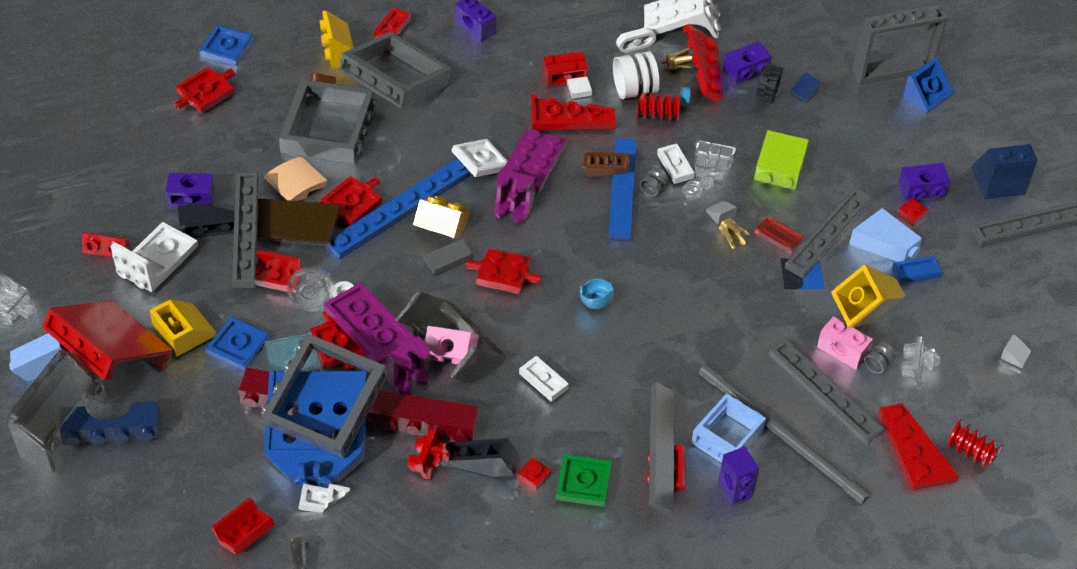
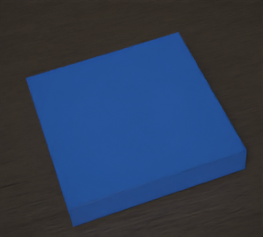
M216 25L199 50L200 56L237 66L254 41V35Z
M231 316L205 350L207 354L246 371V368L250 366L270 341L271 336L269 333Z

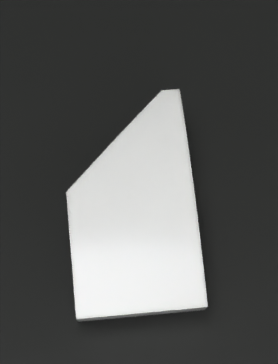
M303 484L298 509L323 513L349 494L350 488L329 484L328 488Z

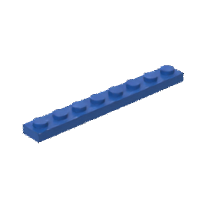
M456 158L333 237L332 245L326 246V248L339 260L417 211L420 199H428V196H440L473 174Z

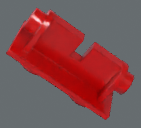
M82 232V253L112 257L111 245L113 243H117L126 249L130 248L131 242L126 237L118 238L99 235L94 232Z

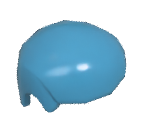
M595 278L587 281L580 287L579 295L584 305L590 309L599 310L610 305L614 297V289L608 281Z

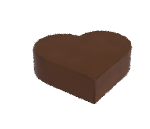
M311 73L310 81L336 83V78L320 73Z

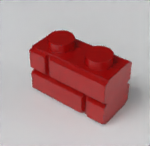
M570 52L568 54L543 57L542 69L547 86L567 84V79L588 78V65L583 52Z

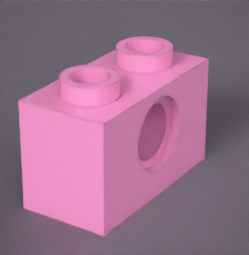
M833 316L821 330L817 347L857 370L863 363L864 357L869 353L873 339L855 328H849L846 323Z
M428 326L425 343L429 348L430 360L444 363V359H450L452 364L465 366L466 362L474 363L479 335L472 332ZM453 341L454 347L452 351L448 352L447 347Z

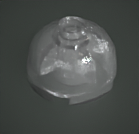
M315 265L301 267L291 276L288 282V296L295 305L304 306L303 310L317 312L324 309L323 303L329 301L333 296V279L322 267Z

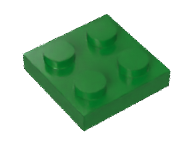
M563 454L556 500L605 507L612 461Z

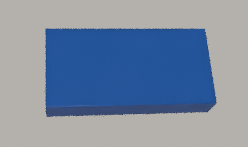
M935 256L894 262L892 265L899 284L939 278L943 273Z

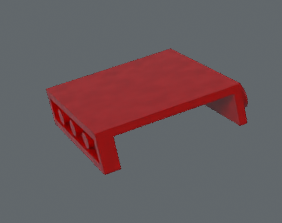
M112 300L50 308L42 327L103 380L112 378L117 363L148 358L158 368L165 370L173 351Z

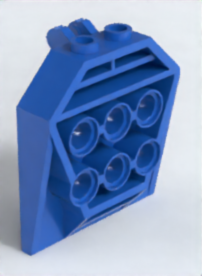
M284 371L269 372L267 402H270L274 395L273 390L276 383L284 377ZM301 371L277 416L335 440L367 381V372ZM291 408H299L296 414L288 415V411ZM315 408H323L319 415L312 414ZM340 408H347L346 413L343 415H337L336 411ZM366 418L344 459L298 439L292 443H286L289 435L268 426L265 428L264 453L268 460L294 485L303 486V484L318 483L321 486H329V484L340 483L365 460Z

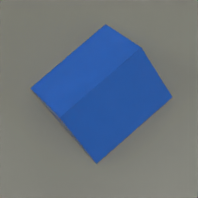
M934 57L910 74L906 82L903 97L924 112L930 111L954 93L938 57Z

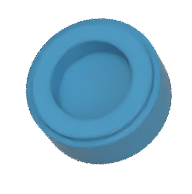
M689 87L681 88L679 100L680 107L682 108L689 106L691 89Z

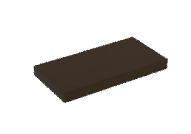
M258 198L257 240L331 246L341 211L340 205Z

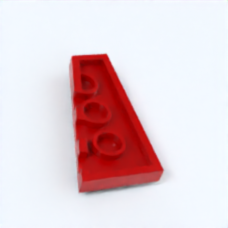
M688 23L683 27L685 34L689 35L687 44L694 52L692 61L699 70L696 74L702 94L712 101L719 103L723 99L718 42L713 37L707 36Z
M531 94L532 130L616 129L615 108L592 104L580 106L574 101L563 103L557 102L556 98L548 97V100L539 99L538 95Z
M903 403L880 407L878 413L912 491L958 481L959 476Z

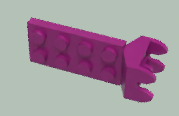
M526 129L506 165L500 169L497 175V195L494 207V215L497 218L505 216L509 211L514 212L513 219L515 223L523 222L528 217L532 209L534 195L541 192L566 147L567 139L541 133L537 130Z
M362 282L323 303L324 310L368 357L386 366L388 382L396 391L401 394L412 395L411 384L408 382L409 379H415L420 384L428 385L429 374L424 368V359L429 358L427 344L419 336L415 338Z

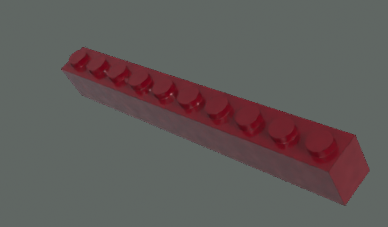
M246 368L238 390L241 404L248 407H264L268 400L270 371ZM380 390L366 416V427L373 426L389 431L396 430L408 432L412 435L420 434L426 436L430 429L437 431L436 436L438 439L443 438L455 440L456 442L474 441L479 421V407ZM291 408L288 412L296 414L299 408ZM315 408L312 414L319 415L323 408ZM340 408V409H338V410L336 411V414H337V415H343V414H345L346 411H347V408Z

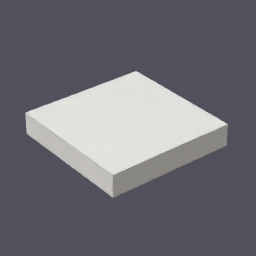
M488 139L453 145L452 148L455 156L474 177L498 173L507 163V160Z

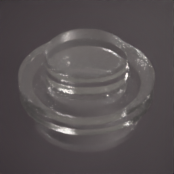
M688 181L682 188V195L688 200L696 201L703 196L704 190L697 181Z

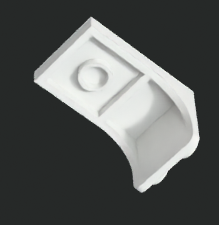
M659 0L644 5V28H651L655 35L689 23L701 25L710 31L714 39L719 38L718 31L721 30L718 17H720L718 7L713 5L712 0Z
M162 222L133 251L117 243L111 245L117 274L123 279L127 278L134 282L139 288H145L153 292L198 247V242L194 238Z

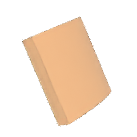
M302 156L277 166L264 177L287 201L307 199L310 191L325 188L328 181Z

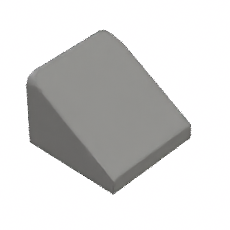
M722 201L707 208L706 212L717 225H720L722 220L736 217L737 207Z
M1012 334L1004 348L1001 359L1023 368L1031 350L1016 335Z

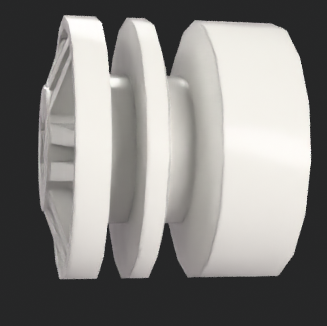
M651 51L643 52L642 54L636 53L634 59L630 55L614 58V82L621 99L637 97L638 90L640 93L645 92L646 95L658 92V67Z

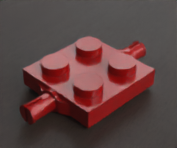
M206 67L175 86L176 92L183 97L174 102L175 108L180 110L186 105H191L201 114L235 94L234 87L227 82V80L235 76V72L230 68L220 74Z
M350 176L323 197L320 203L340 205L341 211L338 219L351 226L382 204V197L373 191L380 184V180L374 176L369 182L363 183Z
M489 248L481 262L468 259L466 263V269L478 271L476 285L520 294L522 286L526 282L540 284L542 275L529 273L531 257Z
M325 310L323 311V316L326 322L320 326L310 328L312 336L363 357L368 356ZM317 351L324 369L343 364L346 371H356L353 365Z

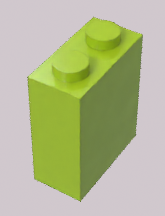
M767 130L756 166L754 180L796 190L809 140Z

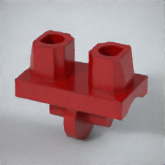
M429 429L427 436H417L415 448L420 454L409 456L407 461L410 470L420 472L424 479L431 480L435 467H438L440 463L448 462L450 458V453L446 450L447 445L437 438L436 430Z

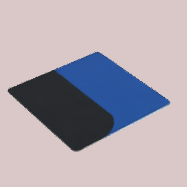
M781 258L785 290H824L820 260L804 278H801L785 269V263L790 258Z

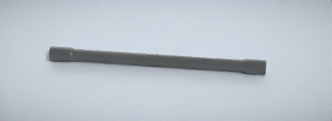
M707 363L700 369L699 375L714 387H717L723 393H727L733 398L739 399L752 410L758 411L766 418L764 426L842 487L858 503L863 505L869 499L871 493L856 481L847 477L728 382L712 366Z

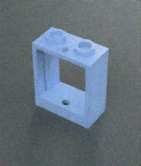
M726 393L693 430L691 444L722 463L723 454L744 446L747 450L763 432L766 418L758 411L744 405L739 399L733 398ZM725 414L751 430L737 447L711 432V429Z

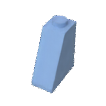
M881 208L853 229L849 244L900 262L910 258L914 259L919 254L922 238Z
M49 333L10 351V369L25 381L87 370V366Z

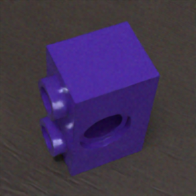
M461 0L455 4V22L477 40L483 42L496 34V15L477 0Z
M758 41L726 53L723 70L737 84L762 74L766 63L771 64L772 55Z
M943 163L902 167L898 181L906 201L912 198L920 200L947 196L951 184L950 177Z
M169 173L165 190L168 207L196 203L212 206L215 190L213 175L204 173Z
M745 446L723 454L718 482L732 504L739 501H747L754 496L759 467Z

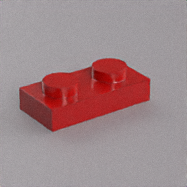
M393 7L375 29L374 38L388 32L399 35L411 20V14Z

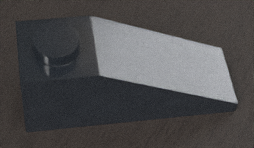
M202 203L178 206L180 231L192 238L234 233L235 211Z
M508 438L447 442L446 450L450 453V458L448 462L441 464L492 477L514 476L521 455Z

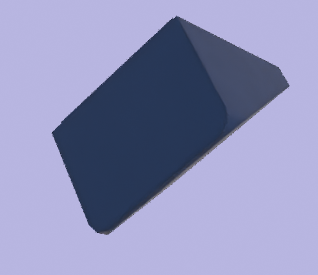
M804 73L790 92L804 102H808L819 93L821 82L810 74Z

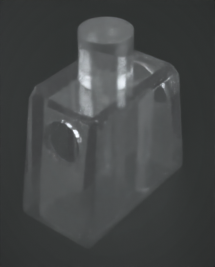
M696 140L694 179L701 181V186L706 189L712 188L713 184H724L734 163L736 147Z
M1 273L0 323L13 326L21 317L31 320L36 314V307L31 306L32 301L29 291L7 275Z

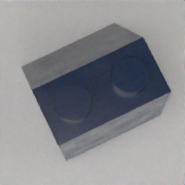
M1031 144L990 148L972 165L973 173L984 199L1026 194L1038 160Z

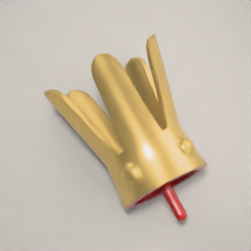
M689 48L675 54H666L667 61L662 62V64L667 63L669 70L693 68L689 62H686L692 59L691 56H687Z
M732 218L722 220L719 231L726 236L733 250L735 245L731 236L740 244L746 245V241L740 233L743 232L746 235H750V233L736 225Z

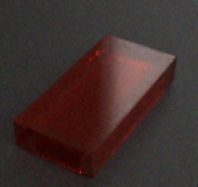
M766 217L759 224L754 233L790 255L799 247L804 238L769 217Z

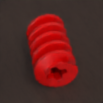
M642 92L637 103V118H639L640 113H643L644 119H647L649 113H651L654 120L657 114H659L661 120L664 119L665 115H668L669 121H671L673 116L676 115L678 121L680 114L679 96L675 95L673 100H671L670 94H667L663 100L661 93L655 99L653 93H650L649 97L646 98L645 92Z
M960 419L951 431L948 438V447L954 448L957 445V453L960 454L965 451V458L967 459L974 455L973 463L978 464L982 461V468H988L1000 454L1003 444L996 449L995 439L989 444L986 443L988 435L985 434L983 437L978 438L979 430L977 429L970 433V424L961 428L962 420Z

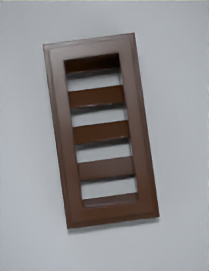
M588 152L584 155L583 169L588 178L625 173L629 171L630 155L628 153Z

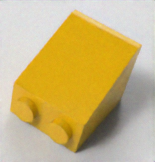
M866 264L831 291L849 328L874 322L905 297L897 279Z

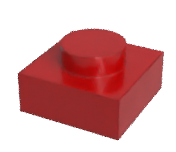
M912 198L898 209L897 214L915 226L928 216L929 209Z
M532 457L517 473V478L537 491L551 476L552 470Z

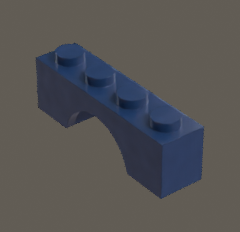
M158 401L133 403L126 414L114 420L96 419L87 412L85 406L60 408L58 433L62 445L69 446L160 439L161 412Z

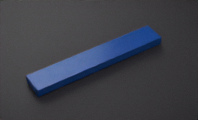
M616 138L615 153H628L630 155L628 172L613 174L608 238L630 240L636 139Z

